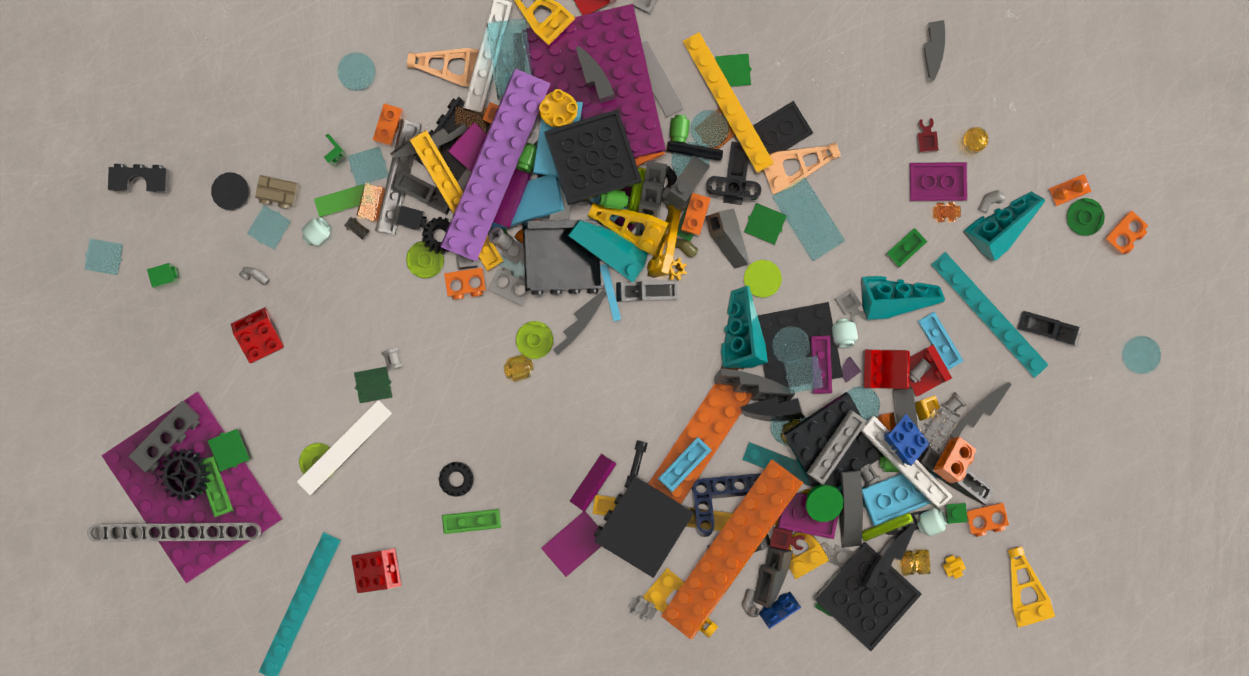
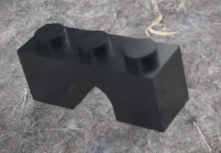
M114 164V167L108 168L109 191L130 192L132 180L136 177H143L146 181L147 192L168 193L169 170L164 168V165H152V168H145L143 164H133V168L126 167V164Z

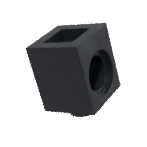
M401 205L396 224L420 231L421 227H425L427 217L424 216V211Z

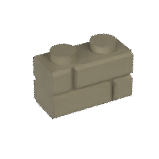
M260 175L255 198L259 199V203L270 205L271 202H276L278 207L289 209V206H295L299 184Z

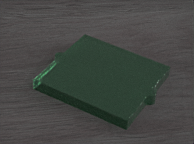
M386 367L354 372L355 390L358 393L359 404L393 398L390 385L392 381L389 380Z

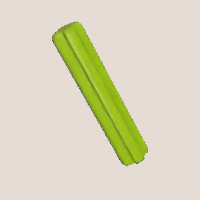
M638 167L642 183L633 185L627 209L635 212L639 210L646 169Z
M910 513L903 514L862 531V538L864 541H868L911 523L913 518Z

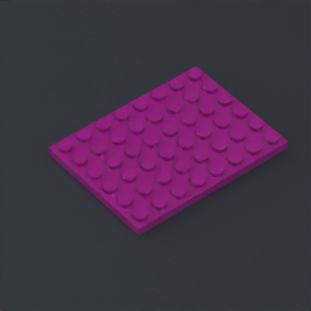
M633 4L577 16L549 46L534 33L531 27L521 29L531 75L551 83L546 95L556 89H560L571 95L576 102H583L581 120L618 109L634 158L666 151ZM580 46L598 63L609 80L616 99L601 103L596 86L588 88L576 47Z
M196 392L184 401L201 416L199 419L200 424L194 430L189 429L185 433L187 437L180 444L176 443L172 449L179 452L181 449H186V451L192 449L193 453H200L199 459L202 457L207 459L214 456L208 440L220 436L221 433L225 434V431L199 392ZM176 406L101 455L146 523L254 522L259 524L261 533H263L283 519L245 462L238 464L236 468L231 467L220 472L234 511L214 517L205 490H203V495H197L196 499L190 498L189 501H185L184 498L177 500V496L170 497L171 491L165 492L167 486L161 485L162 482H165L164 478H159L164 472L159 469L165 467L162 462L163 460H168L164 456L159 461L160 465L155 471L145 473L129 457ZM181 418L175 422L178 429H182L185 425L184 420ZM168 432L162 435L163 442L169 443L171 441V435ZM152 446L149 449V455L155 457L158 454V450ZM180 461L176 463L173 473L177 472ZM189 462L191 468L193 470H196L195 466L191 462ZM183 473L179 474V476L183 475L184 477H187L192 474ZM197 477L193 478L192 485H190L191 489L195 486ZM175 480L176 484L180 487L179 482ZM192 526L189 530L190 535L196 537L198 529ZM214 526L209 528V535L212 537L217 536V528ZM230 526L228 534L231 537L236 536L237 529L234 526ZM249 526L247 534L254 537L257 532L256 528ZM153 527L151 529L152 533L157 538L160 534L159 529L157 527ZM172 527L170 529L171 536L176 538L179 535L178 528ZM251 540L158 542L185 583H188Z

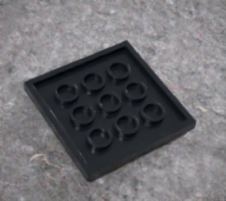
M618 109L544 131L567 205L642 183Z
M829 302L757 315L766 344L768 363L762 364L765 378L778 382L788 388L812 383L811 336H830L832 379L843 377L838 347L833 342L831 331L833 321Z
M847 392L783 433L812 487L821 483L808 475L807 472L847 413L852 410L861 416L850 394ZM860 431L824 484L837 488L841 485V472L860 471L865 465H871L879 460L880 457H883V454Z
M864 542L814 600L869 651H872L922 594L892 566L887 575L879 573L873 589L862 587L861 585L869 569L879 556L873 548Z

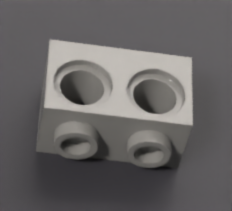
M504 267L502 270L497 269L488 290L523 306L530 291L517 295L514 289L519 284L525 286V277L520 275L517 278L512 275L513 271ZM501 276H505L508 279V283L504 287H500L497 284V280Z

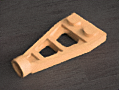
M462 48L417 54L409 52L407 68H416L459 86L469 87L479 49ZM416 58L419 59V63H418V64H415V63H416ZM431 58H443V69L436 70L430 68L429 60ZM463 58L465 60V68L462 75H456L448 70V62L451 59Z
M836 142L824 146L782 150L769 154L774 164L764 169V173L771 193L775 194L791 188L830 160L840 157ZM816 153L818 161L806 167L802 158L803 155ZM792 158L797 159L800 163L799 171L792 176H787L782 164L783 161Z

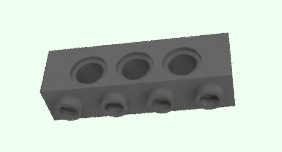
M181 401L129 457L145 473L155 471L160 465L159 461L163 456L167 458L174 451L172 447L176 443L180 444L187 437L185 433L189 429L194 430L200 424L199 419L201 416L186 401ZM179 418L183 419L185 423L182 429H178L175 425L176 420ZM165 432L171 435L169 443H164L162 440V435ZM152 446L158 450V454L155 457L149 455V449Z

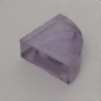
M850 356L845 360L842 367L845 383L861 372Z

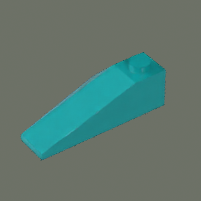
M1031 191L1011 201L1010 206L1002 210L998 208L994 210V214L986 218L984 216L978 218L964 232L982 254L996 261L1010 249L1044 204L1045 199Z
M579 220L568 234L569 237L632 283L645 266L648 253L612 230Z
M868 276L861 279L863 308L868 320L887 319L945 301L940 286L919 282L913 285L904 283V280L898 279L897 282L886 280L887 277Z
M744 286L735 289L730 294L727 312L729 314L728 325L724 329L726 336L725 342L722 343L721 347L723 367L752 368L768 363L766 344L750 287Z

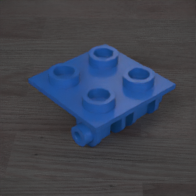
M907 414L903 416L891 432L887 431L883 435L885 437L884 440L892 446L891 449H897L895 454H898L902 463L910 466L913 465L930 444Z
M788 592L781 595L771 608L763 607L759 615L770 629L799 610L801 606L792 593Z

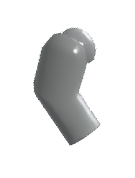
M999 190L985 194L978 210L987 213L990 205L995 202L1002 203L1005 200V195Z
M245 266L239 273V276L243 279L248 280L249 276H251L262 285L268 280L265 274L252 267Z
M747 589L742 607L749 617H757L759 609L753 602L755 591Z

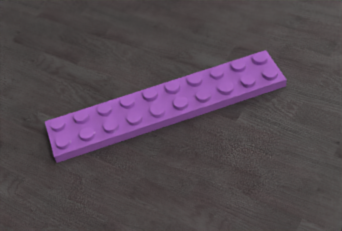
M514 68L440 247L477 261L516 168L518 159L539 113V106L544 100L551 83Z

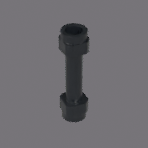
M636 441V453L630 476H627V480L629 477L633 478L634 475L638 476L642 456L646 452L648 443Z

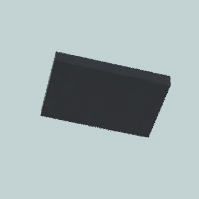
M794 101L753 125L768 154L787 150L813 134Z

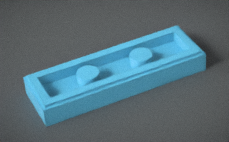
M603 264L600 265L613 321L615 322L619 321L621 317L608 265Z
M935 312L917 321L930 344H934L948 370L964 361Z
M697 437L658 480L673 492L712 450Z

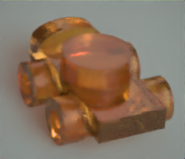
M943 202L937 203V207H933V218H937V222H945V218H949V222L957 221L956 217H961V207L956 206V202H948V206H944Z

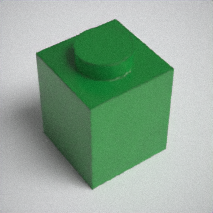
M171 263L147 269L152 288L177 282L178 272L175 266L172 267Z
M949 503L944 505L948 524L967 522L966 503Z

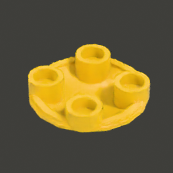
M560 89L547 94L539 106L541 118L551 127L558 128L571 124L577 116L578 106L571 95Z

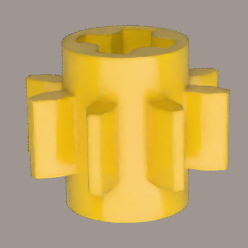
M672 258L669 273L667 274L669 275V280H673L674 276L677 280H681L680 275L687 274L684 271V267L687 264H682L680 262L681 258H677L675 262ZM672 266H675V269H677L678 271L674 272Z
M954 555L945 558L946 563L942 566L948 578L953 576L954 579L963 576L962 571L966 567L961 557L955 558Z

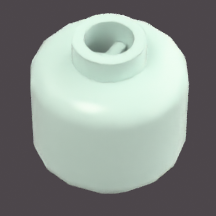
M312 218L302 228V239L308 245L319 246L330 235L329 224L323 218Z
M846 318L837 320V323L831 328L833 342L839 345L840 348L852 347L858 340L855 323L848 321Z
M933 508L920 514V522L917 524L921 533L925 532L928 536H934L945 531L948 522L942 510L939 511Z

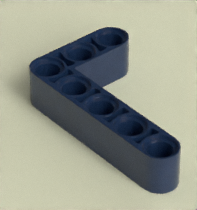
M762 473L696 480L692 488L697 533L702 537H708L714 530L712 499L746 496L754 485L753 482ZM741 482L744 484V488L739 490L734 484ZM719 483L723 484L725 486V490L718 491L715 485ZM703 485L706 488V492L699 493L696 487ZM705 504L708 507V511L702 512L698 506ZM708 523L710 529L704 531L701 529L700 524Z

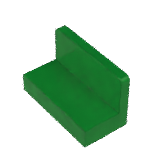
M326 134L325 136L335 148L325 155L324 158L333 166L346 155V152L330 134Z

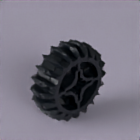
M181 449L180 452L176 450L173 451V455L169 454L167 456L168 460H163L162 463L165 467H161L159 470L164 472V474L160 475L159 478H164L165 482H162L161 485L167 486L165 489L166 493L171 491L170 497L177 496V500L184 498L185 501H189L190 498L196 499L197 495H203V490L208 488L205 483L211 481L207 478V475H210L212 472L206 471L209 464H203L206 458L202 457L199 459V452L193 453L192 449L188 451ZM180 461L177 472L173 473L176 463ZM189 462H191L195 466L196 470H193L191 468ZM183 473L192 474L187 477H184L183 475L179 476V474ZM197 477V482L195 486L191 489L190 485H192L193 478ZM175 480L179 482L180 487L176 484Z

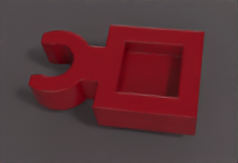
M932 118L929 119V126H924L923 120H919L918 124L923 132L917 133L919 153L939 151L937 131L931 132V128L934 125Z
M774 527L770 546L789 550L790 545H793L796 550H803V547L798 546L796 542L798 539L805 540V537L802 535L792 537L793 531Z

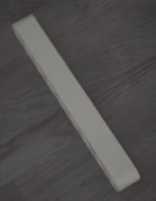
M254 522L96 524L90 526L87 531L88 538L94 542L254 540L261 535V527ZM192 526L198 529L196 537H192L189 533ZM211 526L216 527L218 530V534L215 537L209 535L208 531ZM230 526H234L237 529V534L234 537L228 534ZM249 526L256 528L257 532L254 537L247 534ZM96 527L102 531L100 538H96L93 535V530ZM115 527L121 530L119 538H115L112 534ZM134 527L139 528L141 532L138 538L133 537L131 533ZM153 527H157L160 531L157 538L151 535ZM172 527H176L179 530V535L176 538L170 534Z

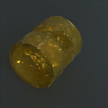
M980 127L970 128L961 138L962 148L970 154L981 152L988 144V134Z
M912 550L905 551L901 560L902 575H914L915 572L921 575L930 574L929 550H917L916 553H913Z

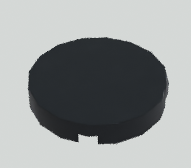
M232 172L219 175L211 187L213 201L225 210L241 208L245 205L250 194L247 181L241 175Z

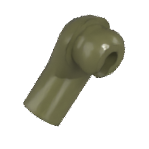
M676 238V248H680L688 257L697 255L698 249L690 241Z

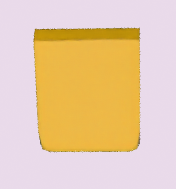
M936 395L915 402L916 412L920 421L942 413Z

